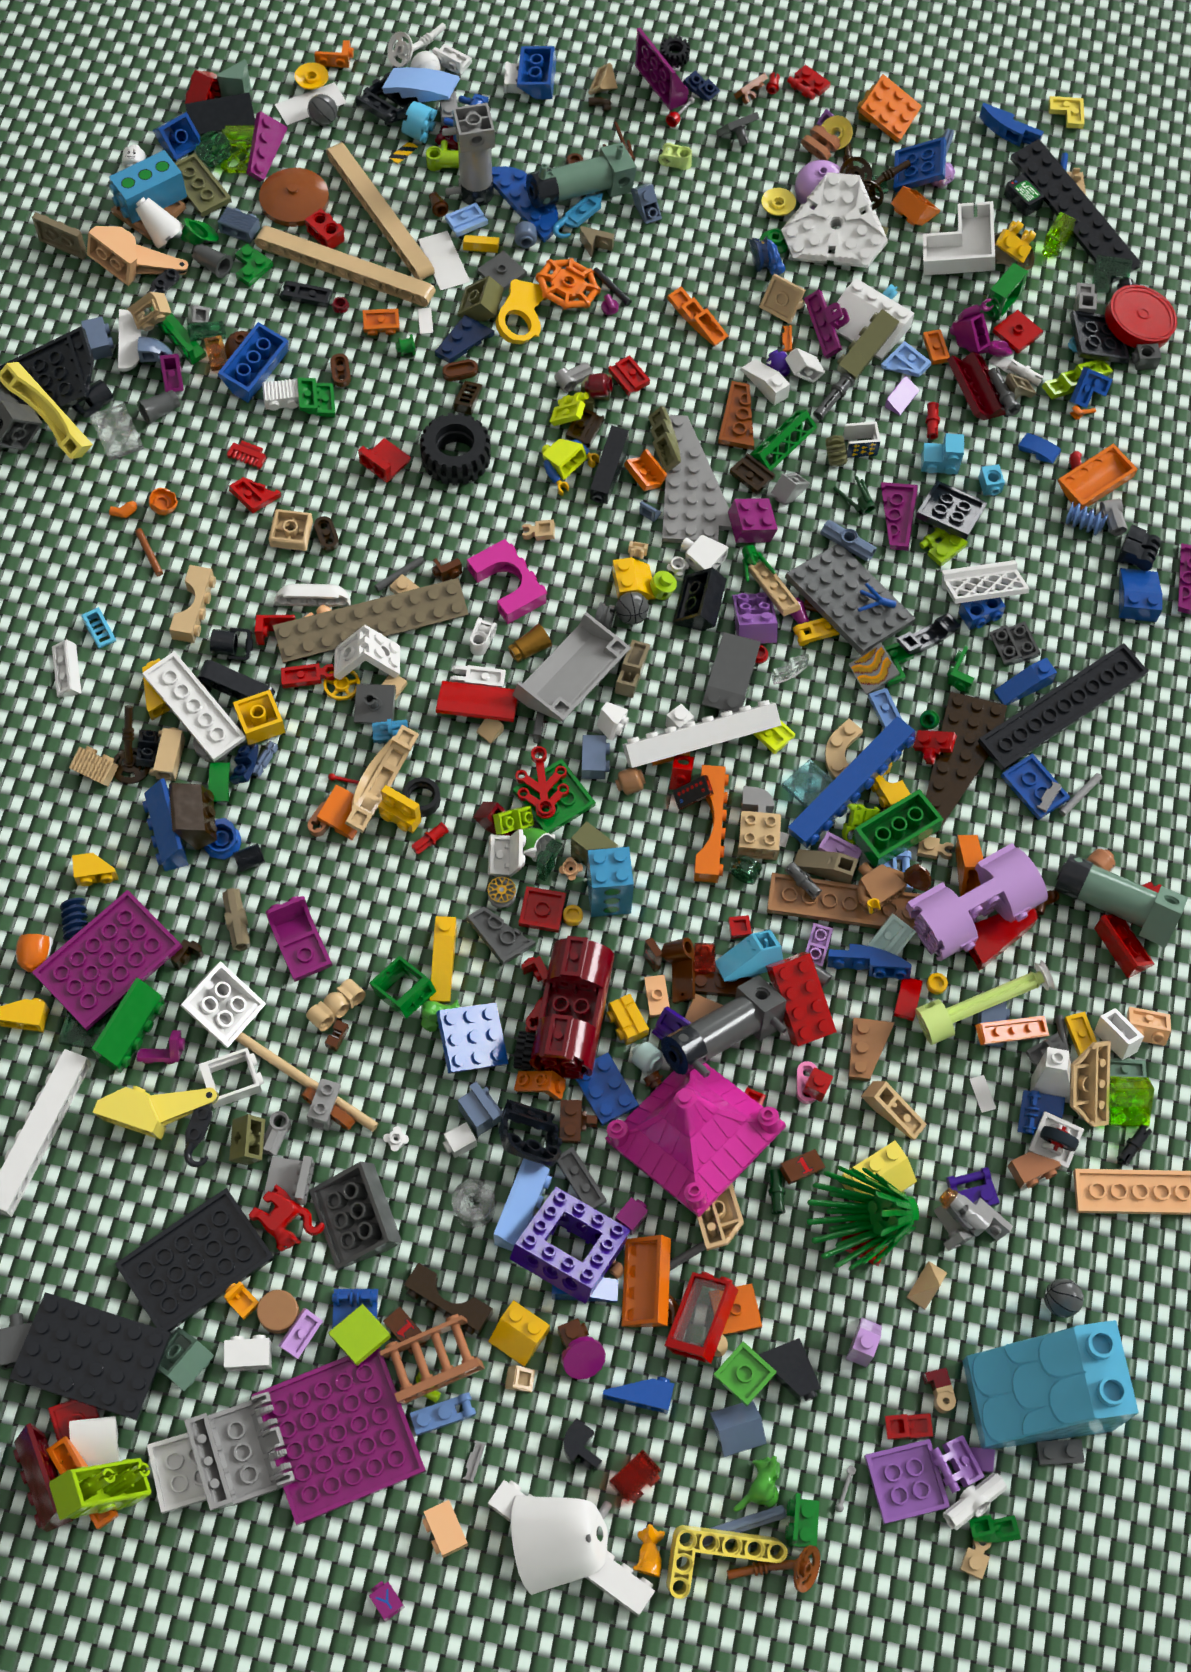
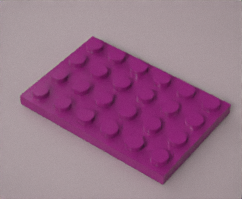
M126 890L32 973L88 1031L122 1001L136 977L144 982L183 946L129 890Z

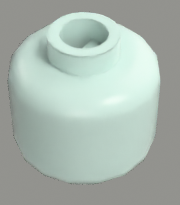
M650 1042L637 1044L632 1051V1062L644 1073L659 1070L663 1064V1054L657 1047Z

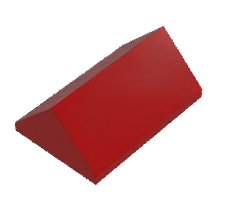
M1103 915L1099 919L1094 929L1127 978L1154 965V962L1125 920L1114 915Z

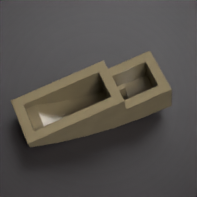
M636 640L631 641V649L626 653L621 672L616 681V694L634 697L651 644Z

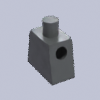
M22 1313L10 1315V1327L0 1329V1368L2 1370L14 1368L32 1323L24 1324Z

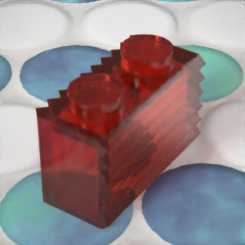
M641 1450L609 1481V1484L626 1504L631 1501L635 1504L644 1495L642 1490L647 1485L653 1487L661 1479L659 1477L661 1469L644 1450Z

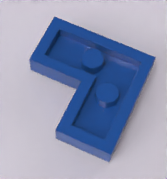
M1083 367L1070 402L1087 408L1093 392L1106 396L1113 379Z

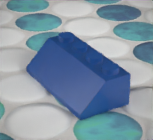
M257 322L218 372V376L234 395L249 403L262 386V383L267 380L288 353L289 340Z
M163 778L144 793L146 801H142L145 813L149 812L150 815L147 823L149 829L154 831V836H151L154 848L158 847L159 853L156 854L158 865H163L164 870L168 871L189 864L182 838L172 831L170 793L165 778Z

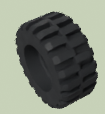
M448 413V416L441 415L437 417V420L433 419L429 422V426L424 428L423 434L420 437L422 465L428 475H432V478L436 481L441 480L443 484L448 485V483H452L453 486H458L459 483L465 485L470 480L472 482L477 480L478 475L482 476L485 473V469L488 468L491 459L490 436L486 427L482 426L479 420L475 421L474 417L470 415L464 416L463 413H458V415ZM453 442L464 443L471 447L470 451L461 456H449L440 451L443 446Z

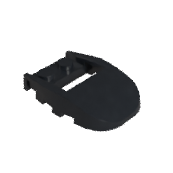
M391 72L385 74L381 80L375 79L372 81V86L366 87L363 90V96L361 98L359 96L356 97V107H363L382 119L385 125L406 118L407 115L405 114L413 101L419 102L417 97L401 98L399 92L384 94L382 87ZM381 94L401 107L397 109L378 96Z
M507 1099L499 1126V1136L504 1150L527 1160L551 1167L554 1166L561 1155L559 1148L562 1144V1138L558 1137V1125L552 1123L555 1115ZM508 1120L532 1126L537 1130H544L546 1148L542 1147L536 1140L528 1139L524 1142L518 1135L508 1133Z

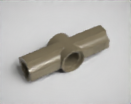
M226 889L225 892H222V897L226 910L224 913L225 921L230 932L233 950L243 951L251 946L247 930L248 920L245 908L243 909L240 889Z

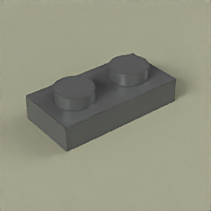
M1081 1439L1037 1441L1035 1443L1038 1466L1082 1464L1085 1462Z

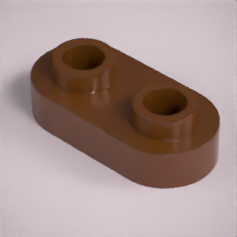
M341 353L335 354L330 359L333 383L338 387H346L351 382L348 357Z

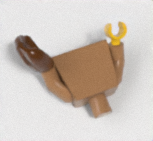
M868 862L863 863L858 868V871L863 875L857 888L858 902L866 907L870 914L881 910V908L902 895L907 884L921 891H928L931 886L930 873L920 864L908 867L905 872L886 867L884 864L873 869Z

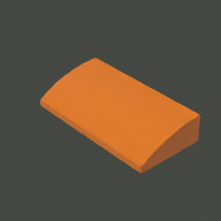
M1113 443L1059 478L1058 483L1070 503H1073L1074 507L1079 503L1080 510H1082L1085 506L1089 507L1132 479L1138 469Z
M655 1235L627 1239L625 1243L621 1326H668L671 1238Z

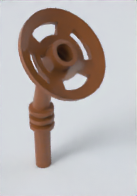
M809 1545L803 1549L796 1560H784L781 1563L764 1561L761 1563L757 1561L756 1564L752 1562V1565L727 1570L728 1580L753 1574L758 1576V1573L763 1575V1572L768 1574V1571L793 1569L794 1586L797 1591L805 1593L813 1586L820 1568V1552L816 1546ZM810 1554H812V1564L809 1559Z

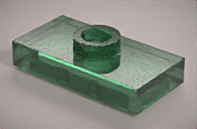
M223 321L187 323L190 341L226 339Z

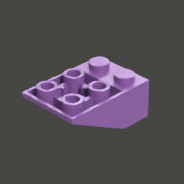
M740 593L732 595L736 635L760 641L761 643H777L778 622L773 603L766 593Z

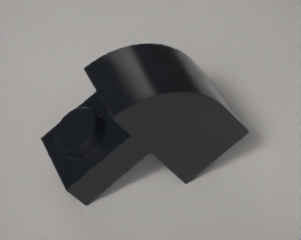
M577 1418L571 1424L564 1437L565 1456L572 1465L579 1458L581 1459L579 1463L589 1471L591 1469L597 1471L602 1464V1460L585 1448L593 1438L595 1431Z

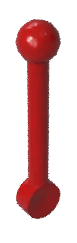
M333 773L328 775L330 781L339 780L357 785L359 783L357 780L339 777Z

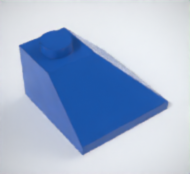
M187 112L153 129L160 145L175 161L204 144Z

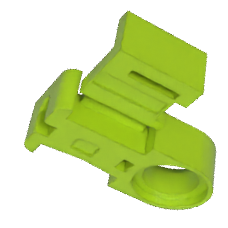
M848 804L847 807L850 809L848 823L843 824V839L853 845L856 844L853 839L847 838L848 833L879 814L881 810L878 807L869 809L862 804Z

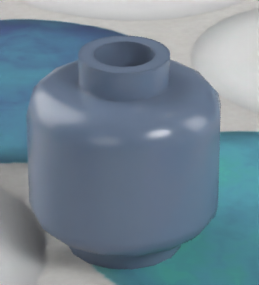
M522 221L515 226L514 238L516 244L523 248H529L536 243L537 230L533 223Z

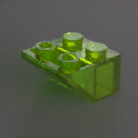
M1110 1076V1126H1140L1143 1124L1149 1127L1154 1087L1148 1077Z

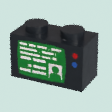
M1024 174L1006 184L1004 196L1025 217L1042 208L1045 196Z

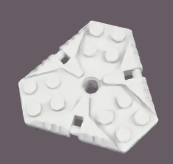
M827 172L807 197V202L797 209L796 213L793 214L792 218L781 229L793 261L827 264L828 260L834 261V265L868 268L888 243L875 210H872V202L860 175ZM834 226L840 227L839 229H833ZM829 250H835V254L829 253Z

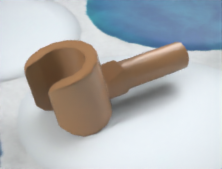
M615 1260L609 1272L619 1279L624 1273L623 1265Z

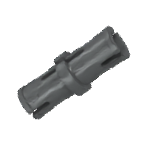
M795 862L787 866L785 871L797 882L796 885L805 890L812 899H815L822 892L810 879L811 876L808 873L805 874Z

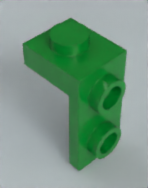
M965 646L963 651H958L954 659L956 664L955 666L951 665L947 676H949L947 684L955 687L958 691L969 693L975 678L958 670L966 656L968 646Z

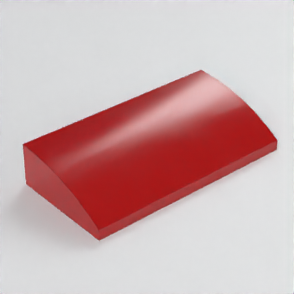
M442 681L436 713L514 722L519 700L513 696L515 689Z

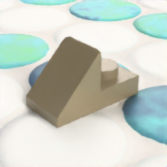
M584 226L580 227V241L591 257L595 247L613 250L615 234Z
M1011 373L1006 376L1005 382L1008 389L1015 394V400L1020 396L1032 398L1037 394L1029 380Z

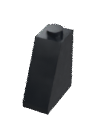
M800 1338L759 1354L763 1360L777 1371L773 1377L798 1401L802 1399L810 1401L818 1397L817 1393L821 1390V1386Z

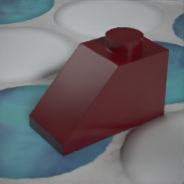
M483 802L473 818L485 830L496 835L493 815L506 810L498 802ZM517 830L499 835L511 836Z

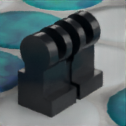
M1132 524L1123 542L1117 562L1124 564L1126 561L1136 565L1143 571L1151 570L1161 545V539L1156 535L1147 534V530Z

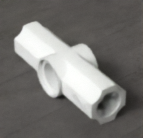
M993 1472L977 1486L971 1485L962 1492L960 1499L943 1512V1517L952 1529L958 1530L972 1517L983 1515L988 1510L990 1503L1007 1490V1485L998 1473Z

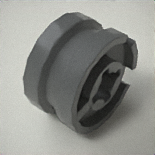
M600 602L595 619L610 630L616 607L614 605L606 606L605 603Z

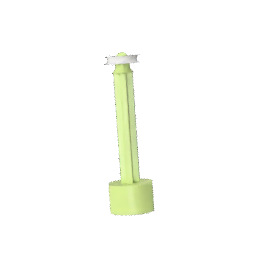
M1041 960L1040 964L1035 963L1036 973L1030 971V973L948 1008H945L940 999L916 1008V1016L927 1041L933 1045L955 1036L953 1023L1035 988L1038 989L1040 984L1043 985L1046 991H1049V987L1054 989V981L1048 967Z

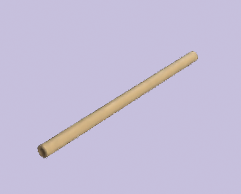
M243 1032L235 1039L304 1087H311L315 1091L317 1090L318 1082ZM337 1096L336 1106L373 1132L377 1128L378 1122Z

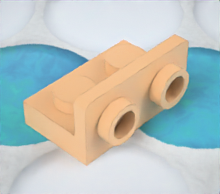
M1129 1007L1127 1020L1144 1036L1142 1042L1165 1046L1171 1033L1170 1014Z

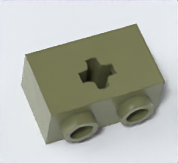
M247 1114L233 1119L229 1161L243 1165L262 1161L265 1131L264 1118Z

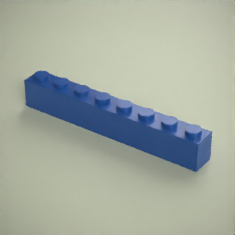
M897 716L788 826L789 834L806 848L814 845L819 840V835L824 830L828 831L833 826V821L846 813L847 805L856 803L861 797V793L865 789L868 790L874 784V779L878 775L882 776L887 771L888 765L892 761L896 762L901 757L902 751L906 747L910 748L916 740L915 730Z

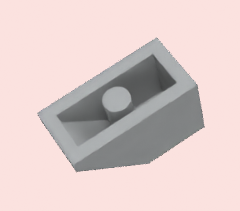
M797 473L782 474L771 493L782 504L792 503L810 485V482Z

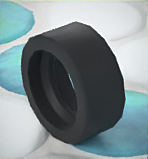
M414 778L405 785L402 794L410 799V794L416 789L424 788L430 790L433 793L432 802L428 805L420 806L421 817L430 816L436 812L440 805L439 787L429 778Z

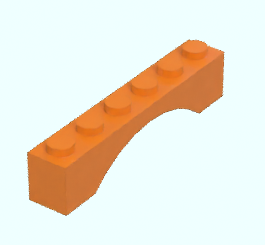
M702 765L701 776H705L710 794L704 796L711 810L713 830L705 846L696 854L694 881L718 883L719 876H723V864H720V858H724L725 846H721V840H725L726 828H722V821L726 822L727 810H723V804H727L728 792H724V786H728L729 774H725L726 767Z

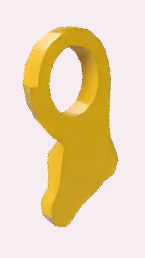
M518 279L511 281L509 295L496 317L497 331L507 342L521 345L528 343L531 338L539 336L541 324L534 308L541 301L547 300L542 297L539 284ZM515 314L522 317L528 325V333L517 335L511 332L505 322L506 315Z

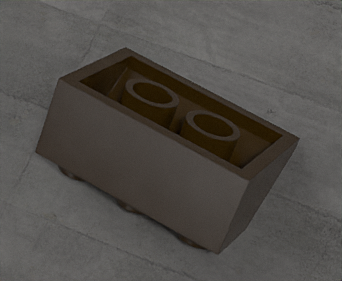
M169 784L172 831L196 850L217 841L213 793L201 784Z

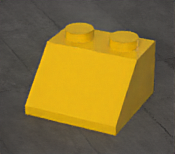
M632 557L613 560L612 574L618 599L624 593L630 591L641 593L647 600L656 599L650 586L652 575L649 564Z
M271 690L233 702L248 745L286 733Z
M513 1300L500 1318L488 1342L525 1367L549 1333L550 1325Z

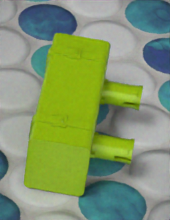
M141 1458L88 1467L83 1466L64 1472L49 1483L59 1519H75L94 1513L121 1510L137 1504L151 1495L147 1479L150 1469L145 1471L149 1466L142 1462Z

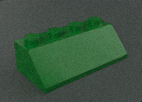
M137 977L91 1048L100 1063L120 1073L130 1065L131 1056L135 1050H139L146 1032L149 1033L151 1031L156 1016L160 1015L165 1008L162 995Z

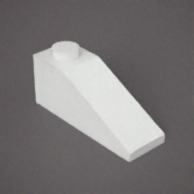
M756 359L741 367L742 372L774 406L788 398L790 383L778 371Z

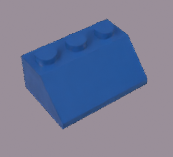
M521 46L517 87L534 99L553 98L556 70L555 46Z

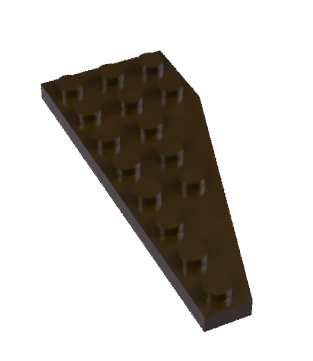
M950 691L941 731L955 732L957 737L952 753L941 752L936 755L926 793V798L944 819L941 828L989 757L987 752L978 743L979 738L1004 722L1007 705Z

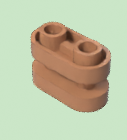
M815 125L810 130L811 136L806 135L801 140L803 147L820 160H828L831 157L830 151L836 152L840 147L839 138L828 133L821 125Z

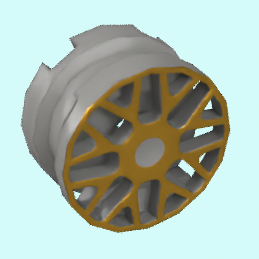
M497 877L489 883L487 889L488 899L494 907L499 909L503 907L508 908L515 902L516 888L512 880L507 877Z

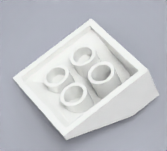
M220 961L206 974L180 1006L223 1046L228 1048L266 1003Z

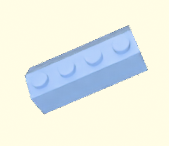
M523 1158L494 1231V1245L512 1251L516 1241L534 1218L536 1208H541L544 1201V1196L541 1195L544 1188H549L552 1177L549 1176L550 1169L545 1165Z

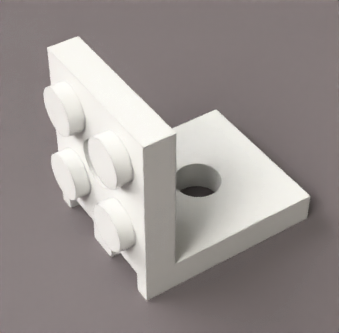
M364 625L336 647L334 654V677L341 680L364 661H367L396 678L400 675V646L381 633Z

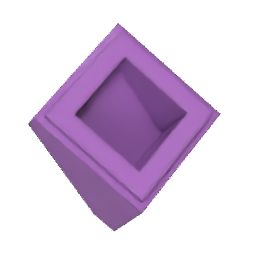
M970 1447L982 1472L993 1473L995 1449Z

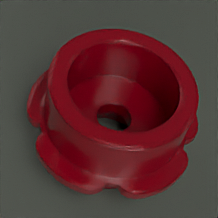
M344 297L335 298L332 303L333 311L340 314L347 312L349 302Z

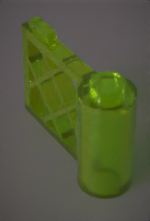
M225 125V129H222V139L225 140V156L221 158V169H224L225 173H247L248 167L245 164L249 161L250 153L246 149L252 144L255 125ZM229 146H237L239 149L233 154L229 150ZM244 152L247 157L241 161L237 156ZM233 159L239 163L235 167H228V163Z

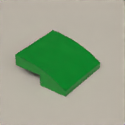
M297 378L299 410L312 415L335 418L333 383H316V378Z

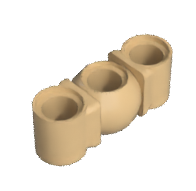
M352 979L345 980L340 987L336 988L337 992L328 994L323 1002L320 1001L308 1010L306 1014L307 1019L320 1031H326L336 1022L335 1018L344 1016L348 1012L349 1007L352 1009L364 1000L366 992Z

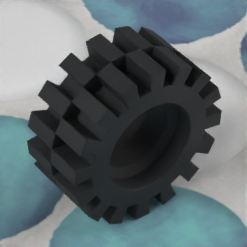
M669 36L668 39L665 38L664 42H661L660 53L672 68L673 66L678 68L679 65L682 67L689 61L690 44L686 39L682 40L681 36L679 39L677 36H674V38Z
M519 1031L514 1053V1068L531 1071L530 1057L535 1033Z

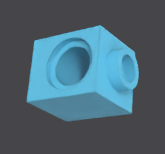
M1000 465L981 467L978 479L983 495L1002 493L1005 482Z

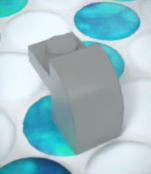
M1077 283L1073 311L1095 314L1097 309L1095 284Z
M743 787L741 812L773 813L774 801L766 790L759 787Z

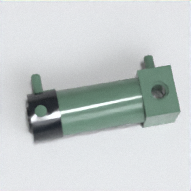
M623 142L601 147L599 157L551 169L547 168L546 164H542L539 171L527 174L526 189L530 202L536 209L604 190L607 191L610 197L631 192L637 166Z
M1070 854L1067 862H1064L1054 888L1057 892L1075 900L1078 899L1140 927L1139 936L1163 947L1167 946L1188 897L1163 886L1160 887L1157 893L1098 867L1094 863L1074 854Z

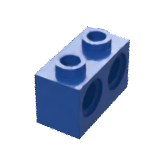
M1000 597L961 603L958 613L969 630L973 628H981L992 620H999L1003 616L1006 606Z

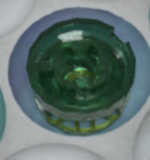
M739 855L735 861L736 864H733L731 867V874L743 883L755 884L757 876L762 872V866L749 856Z

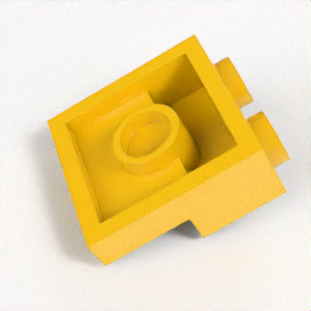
M385 785L381 790L383 800L378 805L381 818L387 822L397 824V827L402 831H409L413 834L421 823L420 805Z

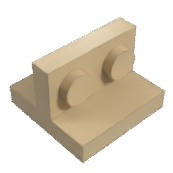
M774 274L759 308L787 323H792L796 311L805 305V300L802 298L806 290Z

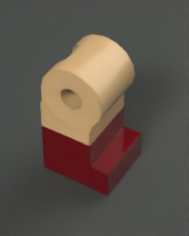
M947 1368L924 1373L922 1375L924 1385L930 1383L933 1390L935 1409L940 1413L950 1412L956 1405V1398Z

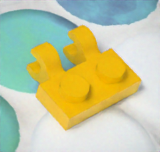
M1012 221L1009 229L1002 230L995 245L1019 263H1024L1032 249L1028 244L1034 240L1036 233L1032 230H1025L1020 239L1016 234L1021 231L1024 224L1020 221Z

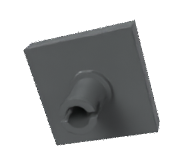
M755 112L724 125L716 130L718 137L733 131L737 136L740 146L750 143L745 127L759 119L758 113Z
M356 684L354 723L372 724L387 722V719L394 721L396 686Z

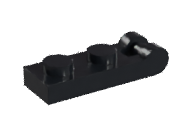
M285 281L283 285L284 290L280 293V299L285 302L291 300L328 308L332 297V289L292 281Z

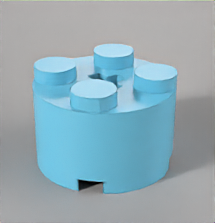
M413 101L405 114L407 119L406 121L403 120L402 133L426 143L429 131L435 129L436 122L434 119L437 110L420 102Z

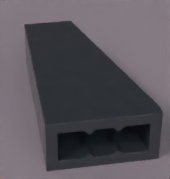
M611 426L590 488V499L597 503L608 504L628 453L629 430L616 426Z

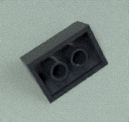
M713 567L685 575L673 624L700 631L715 627L727 579Z

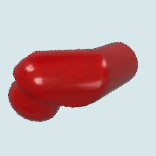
M1074 451L1070 454L1069 461L1072 470L1082 464V454L1079 451Z

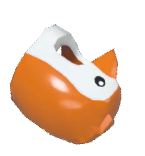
M42 934L21 935L16 944L17 964L25 971L32 973L50 957L54 938Z

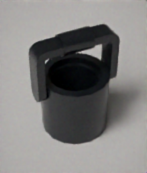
M98 380L90 385L88 399L85 400L90 408L84 411L78 403L73 405L72 408L78 414L87 418L113 401L114 397L108 386L102 380Z
M230 627V630H212L210 637L211 654L228 655L229 659L248 660L251 657L253 639L250 629ZM237 631L247 632L245 642L246 657L235 656L238 648Z

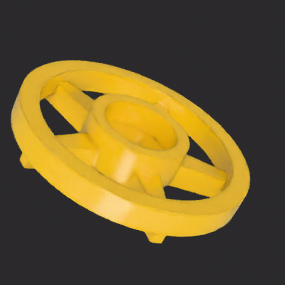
M352 670L350 672L356 678L353 680H349L347 677H343L341 680L336 678L332 681L324 679L323 684L326 694L331 699L339 701L352 699L356 695V688L350 693L348 690L350 685L360 684L359 676L355 671ZM327 683L334 685L335 690L332 693L327 689ZM339 692L347 694L346 696H336Z

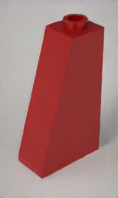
M1035 908L1031 909L1027 913L1028 916L1019 922L1014 920L1010 923L1000 914H996L975 923L979 938L975 943L976 946L968 952L978 970L986 967L1035 925L1038 919Z

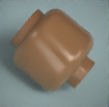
M636 767L620 771L618 779L615 780L618 790H623L626 795L643 790L644 784H646L642 770H638Z

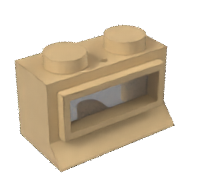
M148 292L127 308L133 315L137 329L144 331L152 330L157 323L164 321L171 314L165 293Z

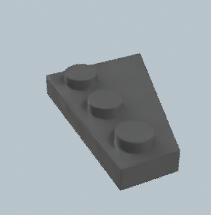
M485 907L467 916L469 924L502 966L536 945L533 939L526 938L521 934V931L516 928L513 929L504 923L502 918Z

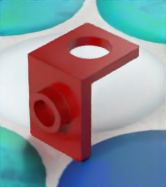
M674 756L669 789L675 790L691 781L694 757ZM685 760L689 764L683 765L680 764L678 761Z

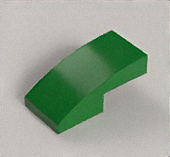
M210 763L208 790L214 795L213 802H229L230 763Z
M990 1514L969 1520L974 1541L997 1543L1021 1539L1015 1515L992 1520Z

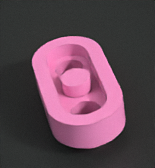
M809 1061L802 1062L796 1071V1094L798 1100L804 1104H811L816 1100L803 1094L805 1085L810 1077L804 1076L803 1072L807 1071L811 1075L814 1067L817 1068L814 1063Z

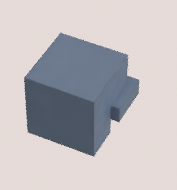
M476 1081L469 1086L470 1092L458 1099V1107L460 1113L478 1137L500 1123L503 1110L501 1111L492 1099L489 1089L487 1087L482 1089Z

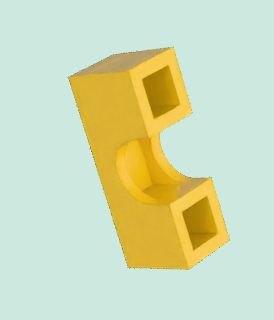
M892 762L888 765V769L883 775L890 773ZM878 775L870 789L876 792L882 808L887 809L910 795L903 780L890 783L883 778V775Z

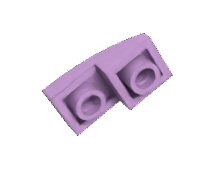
M813 923L805 952L811 953L814 964L816 963L823 967L833 928Z

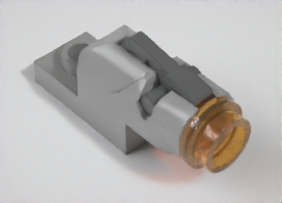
M948 1188L939 1198L943 1209L960 1223L966 1231L970 1230L975 1236L986 1231L998 1241L1008 1234L1013 1227L982 1198L973 1203L966 1196L951 1188Z

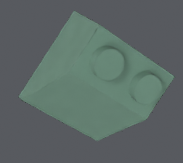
M178 1327L169 1340L158 1371L181 1390L185 1391L194 1383L199 1373L209 1365L214 1355L197 1339Z

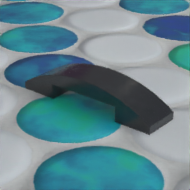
M947 613L937 618L932 625L913 634L908 632L898 637L896 641L908 654H916L942 642L956 632L961 625Z

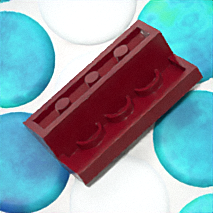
M974 351L962 360L953 355L950 356L947 361L973 415L982 420L1006 415L1005 407L1000 404L999 394L988 375L989 368L983 356Z

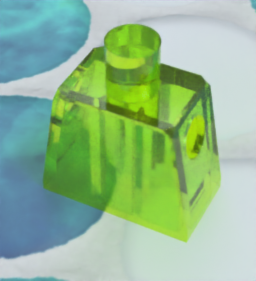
M1062 212L1059 213L1046 234L1042 251L1044 256L1051 257L1053 254L1057 256L1062 252L1072 237L1076 219Z

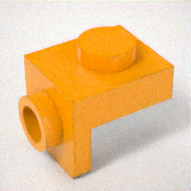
M241 1281L237 1284L233 1283L225 1291L224 1298L226 1302L243 1320L258 1306L259 1302L244 1287Z

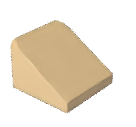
M484 719L476 733L491 744L504 732V725L499 720Z
M518 1365L509 1366L505 1389L531 1393L535 1370Z

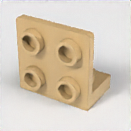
M742 811L737 857L739 855L741 857L746 855L744 856L745 858L749 856L748 858L777 860L780 846L781 814Z

